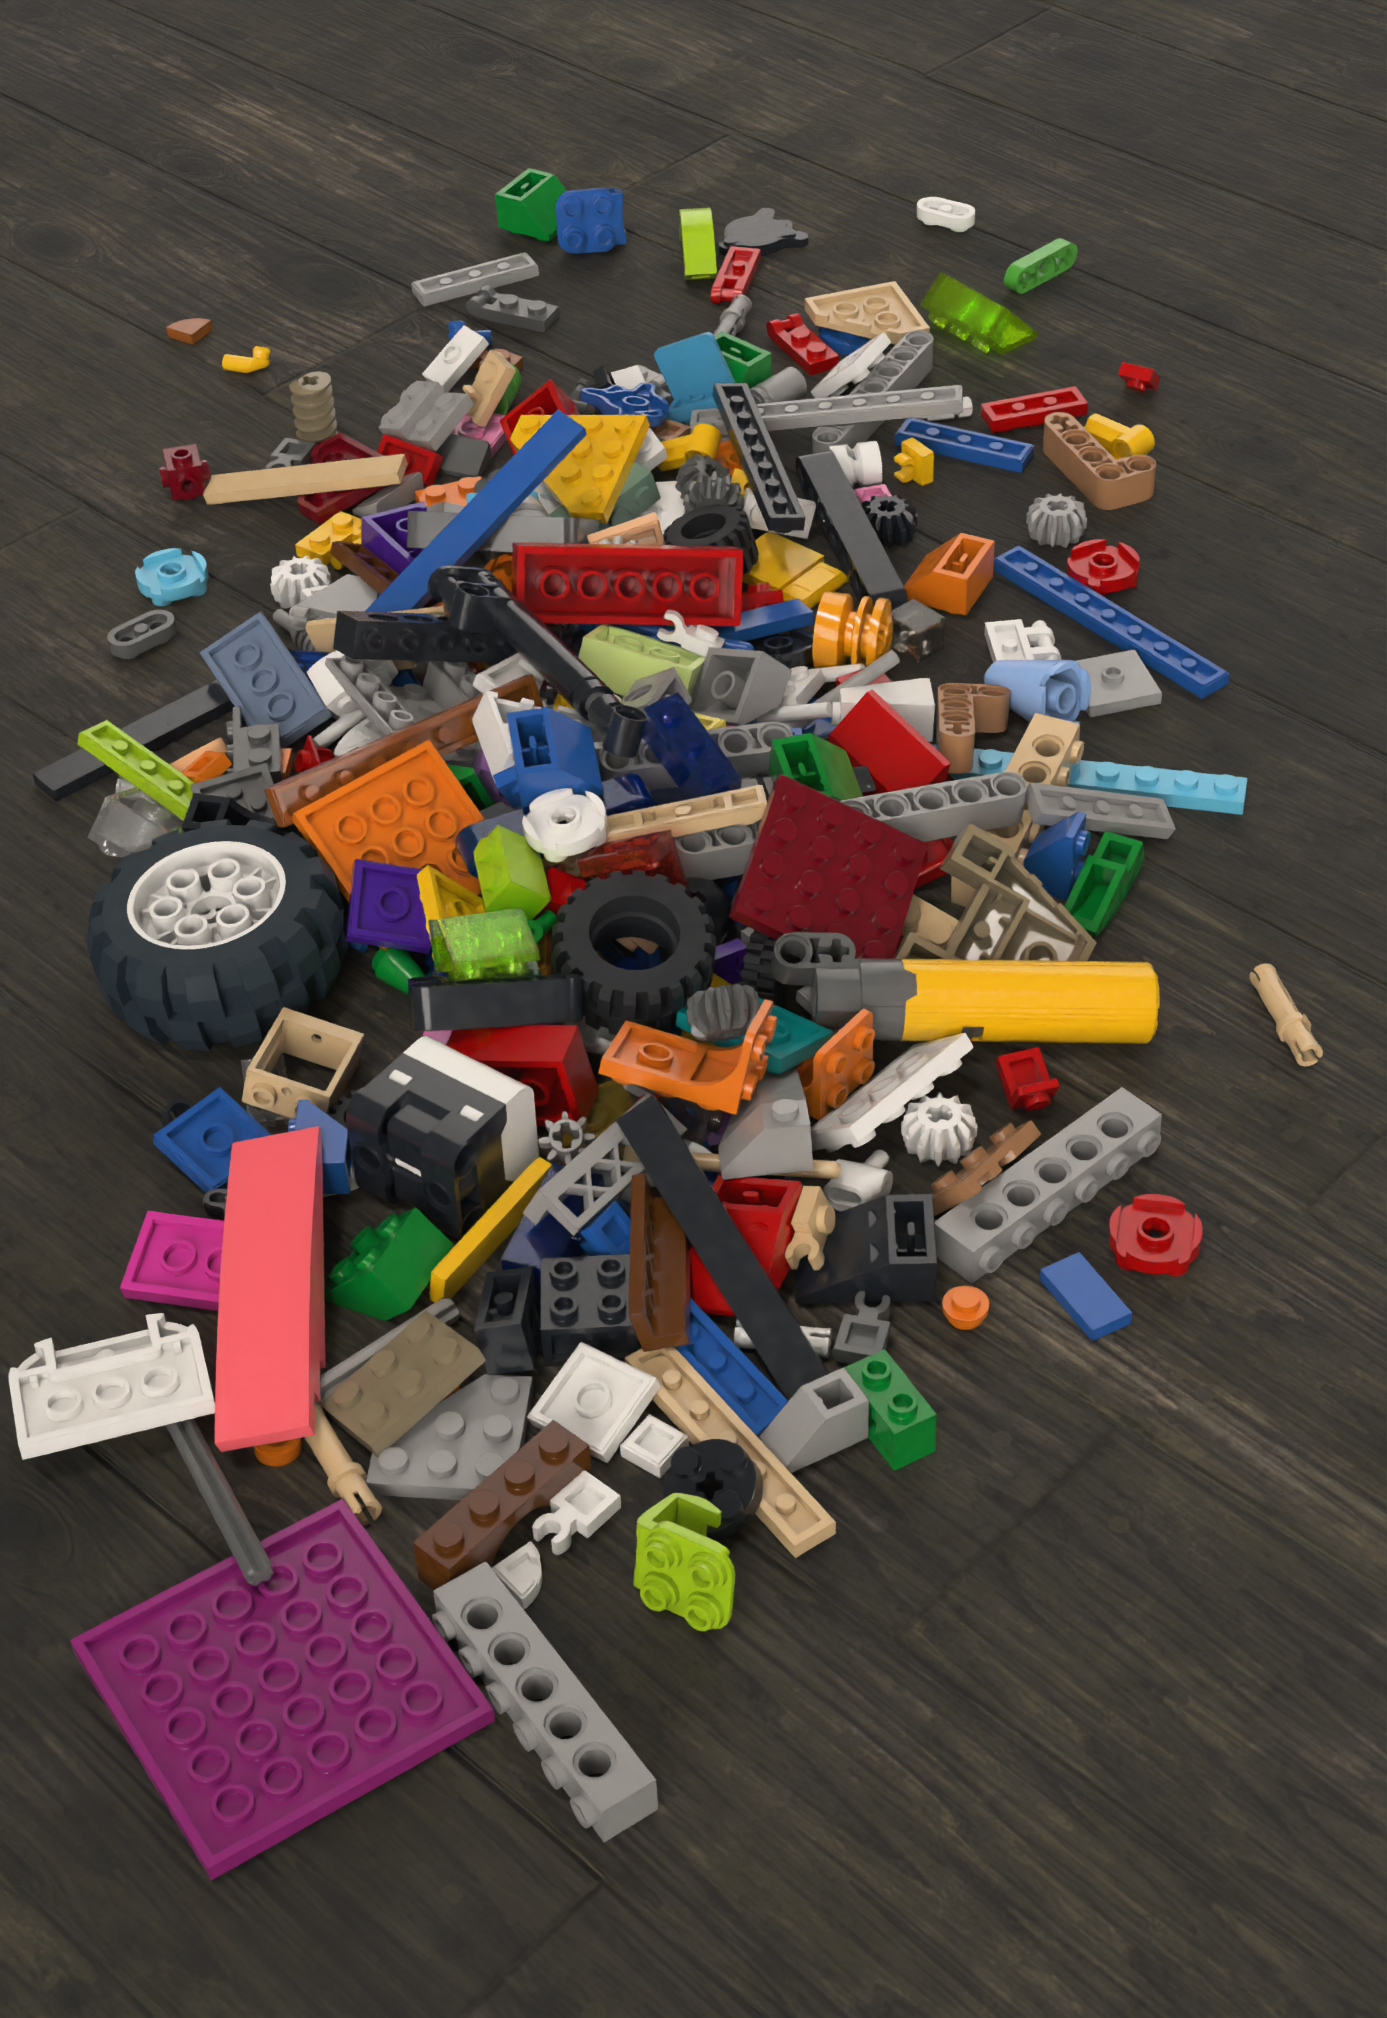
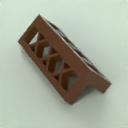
M643 1173L632 1175L628 1316L643 1351L647 1352L690 1344V1241L662 1196L654 1197L646 1174Z

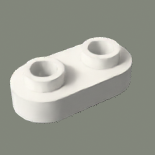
M926 197L917 202V218L926 225H939L950 228L955 232H964L975 224V209L971 205L952 200Z

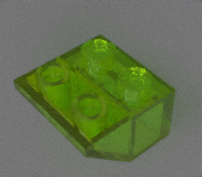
M509 908L428 920L435 972H449V979L459 978V980L484 977V968L491 967V973L528 970L527 962L540 960L539 950L522 908Z

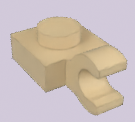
M803 1186L791 1221L795 1234L791 1243L786 1248L785 1258L791 1269H797L800 1259L808 1255V1260L813 1270H819L825 1260L822 1251L828 1233H831L835 1226V1211L829 1204L820 1186Z

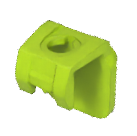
M673 1493L648 1509L637 1520L636 1564L633 1585L640 1589V1597L643 1603L651 1610H668L684 1617L688 1624L698 1631L721 1629L727 1625L732 1616L735 1570L728 1557L730 1551L719 1542L706 1537L707 1525L715 1528L721 1525L722 1511L701 1497Z

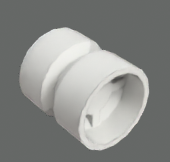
M877 441L856 443L853 449L847 444L827 447V450H832L852 488L856 483L861 488L882 484V462Z

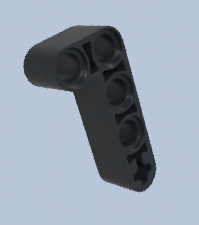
M550 974L448 981L447 977L424 976L408 979L410 1025L414 1031L553 1024L583 1020L581 975Z

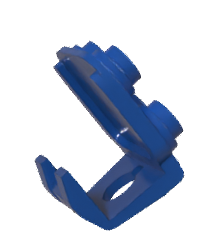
M592 188L563 192L556 201L555 207L560 247L567 253L581 254L606 252L615 245L626 244V230L623 224L622 205H624L623 191L619 188Z

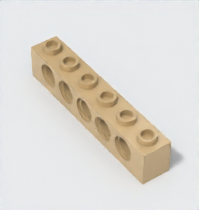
M1035 713L1005 772L1019 774L1026 780L1027 786L1032 782L1067 787L1071 777V767L1073 764H1079L1084 751V742L1079 741L1080 724ZM1025 801L1023 817L1020 822L1012 826L986 830L985 832L1006 843L1016 854L1015 858L1024 866V858L1036 835L1044 830V825L1033 823ZM951 875V903L966 907L976 889Z

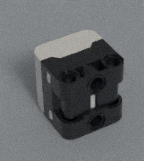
M428 1036L421 1037L370 1083L358 1090L352 1096L346 1110L348 1135L357 1186L390 1204H395L402 1199L427 1213L428 1220L436 1228L458 1240L463 1238L526 1168L539 1157L533 1089Z

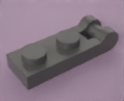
M489 285L483 286L476 296H473L466 303V310L473 317L543 333L559 319V306L546 304L541 300L532 301L518 298L513 294L496 293L495 289Z

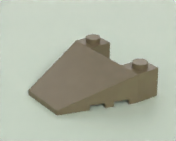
M969 823L958 834L940 867L941 870L976 889L944 949L910 931L900 940L894 959L1087 961L1097 942L1061 903L1057 904L1041 886L1043 883L1034 873L1030 874L1015 858L1016 854L1006 843Z

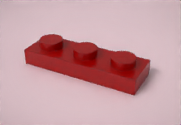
M1076 386L981 404V417L992 433L1008 432L1011 429L1025 426H1039L1044 423L1047 415L1055 412L1068 413L1073 417L1084 416L1088 412V402Z

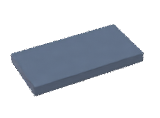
M262 611L199 652L234 706L241 707L242 717L248 727L256 724L279 723L281 748L288 747L333 716Z

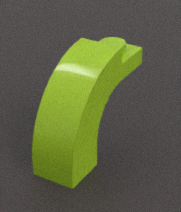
M711 208L679 209V238L682 241L684 279H716L717 267Z

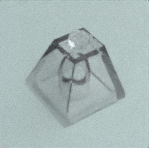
M133 787L105 797L88 838L99 844V849L105 854L112 857H124L132 851L137 853L151 848L152 839L178 829L180 834L185 833L181 828L184 821L142 790Z

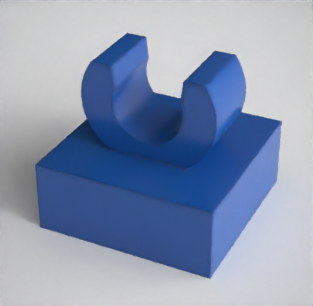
M616 1200L604 1207L580 1231L586 1239L580 1243V1246L588 1256L618 1255L630 1252L631 1220Z

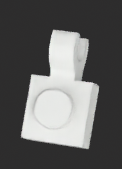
M667 610L664 618L674 622L675 630L667 631L660 628L657 633L661 640L681 644L680 648L705 658L709 647L722 648L725 639L718 637L719 633L708 626L698 625L696 628L690 625L687 627L681 614L674 610Z

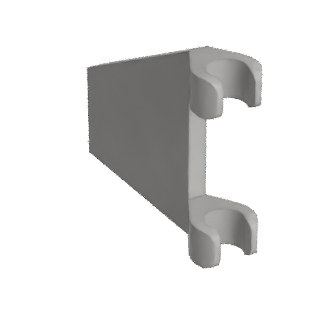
M347 574L294 605L291 610L292 622L290 630L304 632L309 614L325 618H336L337 611H365L380 594L359 576Z

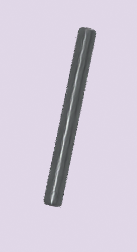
M195 1419L166 1425L246 1581L256 1586L261 1581H269L273 1575V1570L270 1567L271 1562Z

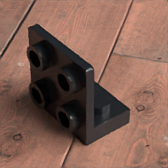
M630 1254L543 1258L541 1260L540 1330L544 1367L564 1366L580 1342L622 1362H625V1357L639 1350L638 1337L628 1316Z

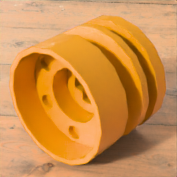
M826 591L820 600L814 626L812 645L814 667L842 666L846 664L848 657H850L851 664L863 663L867 667L889 652L893 635L890 600L879 598L873 607L872 598L864 596L861 599L857 612H854L853 597L850 594Z

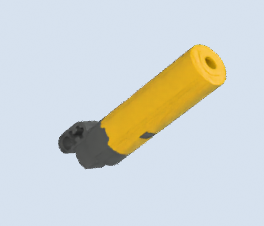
M792 932L778 938L774 946L770 965L772 975L780 983L811 986V1021L827 1029H841L862 1009L872 1012L873 1029L875 1030L874 1041H931L966 1033L970 1041L1147 1044L1155 1036L1158 1026L1157 1018L1160 1006L1159 983L1157 974L1149 962L855 958V945L844 934ZM787 954L795 955L801 962L795 964L788 963L782 956ZM812 955L815 956L814 963H811Z

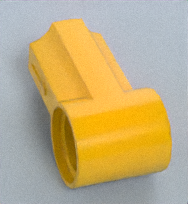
M1095 413L1088 418L1084 426L1116 460L1138 454L1147 455L1154 449L1155 440L1153 434L1144 425L1138 424L1129 428Z
M702 423L695 425L690 435L662 441L661 443L666 450L668 458L657 465L661 472L680 468L687 459H691L695 454L703 458L709 455L715 461L722 440L721 432L710 424Z

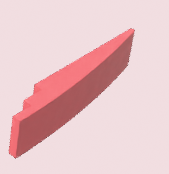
M319 1126L232 1143L221 1257L216 1354L215 1445L221 1452L315 1435V1402L320 1401V1369L326 1368L322 1130Z

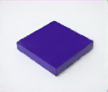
M355 859L352 869L345 941L428 954L431 949V941L426 929V917L419 897L420 890L416 876L422 869Z

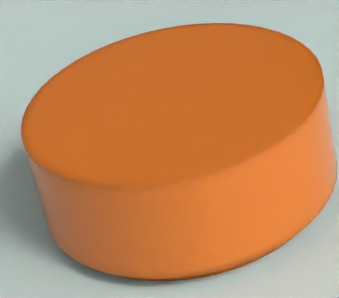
M302 1438L253 1446L256 1458L262 1464L279 1467L293 1462L300 1455L303 1443Z

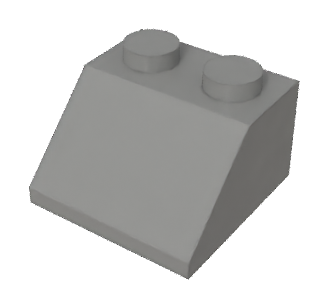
M709 647L691 697L692 701L688 705L684 718L689 717L692 713L723 719L726 725H745L780 706L792 670L763 651Z

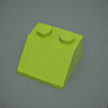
M497 825L487 837L482 838L473 851L493 947L509 929L525 920H533L551 900L540 852L534 850L524 836L501 825Z

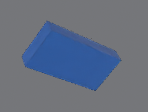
M1080 1252L1040 1269V1281L1091 1341L1131 1324L1132 1312Z

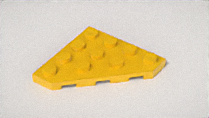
M627 414L567 415L582 425L587 435L554 468L543 482L556 501L567 510L571 518L599 520V523H608L650 427L646 415ZM521 415L510 437L514 450L518 452L552 415Z

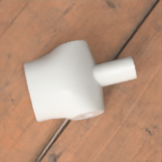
M876 1150L864 1163L842 1159L836 1160L841 1166V1174L836 1179H831L823 1189L829 1204L841 1212L888 1195L893 1184L892 1172L883 1169L889 1162L888 1154L883 1150Z

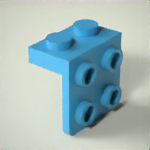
M710 332L659 347L654 353V358L674 398L669 406L667 418L669 420L682 422L685 425L690 424L693 410L717 408L712 396L714 383H735L714 335Z

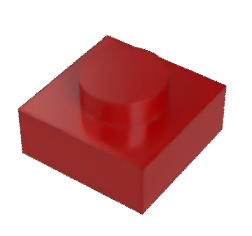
M1122 362L1118 373L1126 384V388L1140 393H1145L1146 389L1157 391L1161 379L1154 369Z

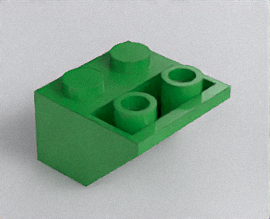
M528 168L495 194L498 228L509 230L514 234L535 237L539 241L552 240L558 235L556 201L567 190L554 174Z
M724 331L714 336L735 383H747L749 389L772 376V357L770 352Z
M812 733L773 739L771 741L768 770L773 784L778 776L783 774L837 801L863 797L845 750Z
M416 1207L399 1216L396 1213H392L378 1227L373 1229L371 1226H367L355 1236L350 1244L354 1250L349 1257L342 1259L336 1264L328 1275L331 1282L324 1291L325 1300L328 1303L382 1321L391 1319L412 1308L430 1281L431 1271L449 1253L454 1244Z

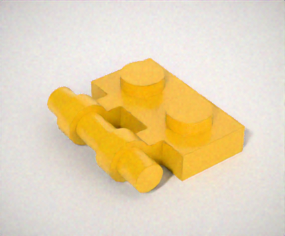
M342 511L338 512L295 544L297 556L303 558L308 555L310 560L315 558L321 559L323 565L331 562L335 569L340 570L345 565L330 554L332 542L341 541L361 544V519Z

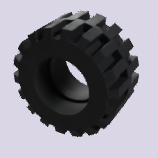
M715 504L697 508L675 519L664 530L663 538L665 545L730 546L743 550V575L749 573L753 569V565L757 564L759 552L746 512L738 506Z

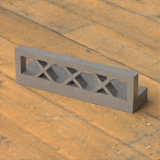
M648 1092V1093H647L644 1097H642L635 1105H633L628 1111H630V1110L633 1109L635 1106H637L638 1104H640L641 1102H643L644 1100H646L647 1098H649V1097L652 1096V1095ZM662 1105L682 1137L687 1128ZM614 1122L537 1191L523 1211V1214L535 1225L550 1213L574 1236L632 1183V1175L641 1174L646 1170L640 1159L638 1163L620 1161L619 1150L624 1145H630L617 1122ZM597 1170L611 1171L612 1187L592 1186L591 1175ZM569 1195L583 1196L584 1212L578 1218L562 1203Z

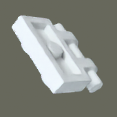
M1022 619L985 622L984 635L993 663L997 660H1062L1059 650L1053 646L1055 643L1053 631L1047 627L1044 621H1036L1032 627L1024 628Z

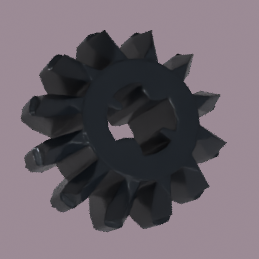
M885 493L883 497L874 495L871 496L870 501L862 502L861 506L883 546H887L890 549L891 545L903 546L905 541L913 540L918 516L916 508L911 504V500L901 499L899 494L888 496Z

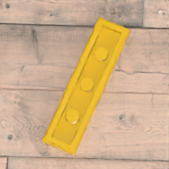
M541 1157L535 1159L431 1271L429 1292L431 1301L435 1303L443 1298L451 1299L526 1217L523 1214L525 1208L537 1191L550 1180L551 1163Z

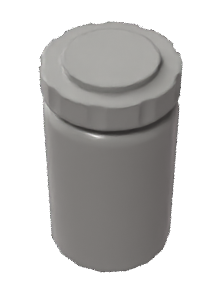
M787 367L752 387L750 391L756 404L799 400L806 395L807 384L800 371L794 367Z

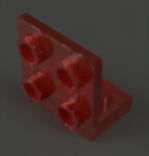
M671 830L605 842L601 846L592 847L577 861L582 877L598 874L600 879H607L608 873L621 871L622 875H632L633 870L645 871V876L655 877L656 874L670 878V884L675 886L677 883H680L689 889Z

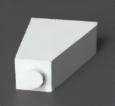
M930 678L840 689L839 702H832L831 725H838L864 694L873 689L927 741L932 742L935 703Z

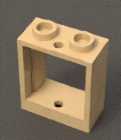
M283 1007L246 1070L242 1102L289 1118H296L298 1100H308L326 1114H330L329 1107L332 1103L338 1104L337 1098L343 1095L359 1065L364 1034ZM314 1034L319 1035L321 1039L316 1038ZM283 1052L337 1070L326 1091L272 1074L271 1071L281 1053Z

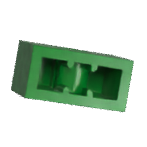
M885 1349L844 1367L869 1400L868 1438L893 1471L935 1452L937 1414Z

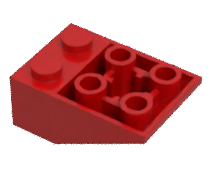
M718 1175L712 1187L776 1289L779 1290L790 1269V1265L785 1258V1251L795 1234L791 1221L803 1189L801 1182L753 1177L722 1180V1175ZM692 1245L690 1251V1298L705 1314L736 1317Z

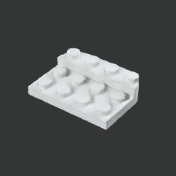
M164 1313L146 1315L148 1329L59 1351H55L52 1338L35 1343L36 1353L27 1358L18 1368L11 1367L8 1376L18 1446L22 1460L215 1413V1402L201 1340L194 1324L186 1327L178 1323L166 1322Z

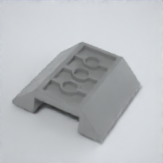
M344 655L342 658H326L325 666L350 699L383 737L483 694L472 686L476 674L467 666L466 662L429 661L423 687L411 683L405 684L404 687L387 686L382 683L381 679L374 674L363 659H352ZM480 741L442 757V759L448 765L471 768L481 747Z

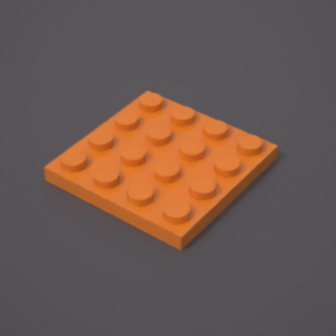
M430 740L419 744L293 813V823L306 842L318 852L319 857L333 870L338 888L348 903L350 900L352 869L355 859L424 869L429 865L477 896L482 897L473 851L482 838L487 837L492 829ZM379 946V948H380V949L382 948L384 951L387 950V949H389V948H387V947H380V946Z

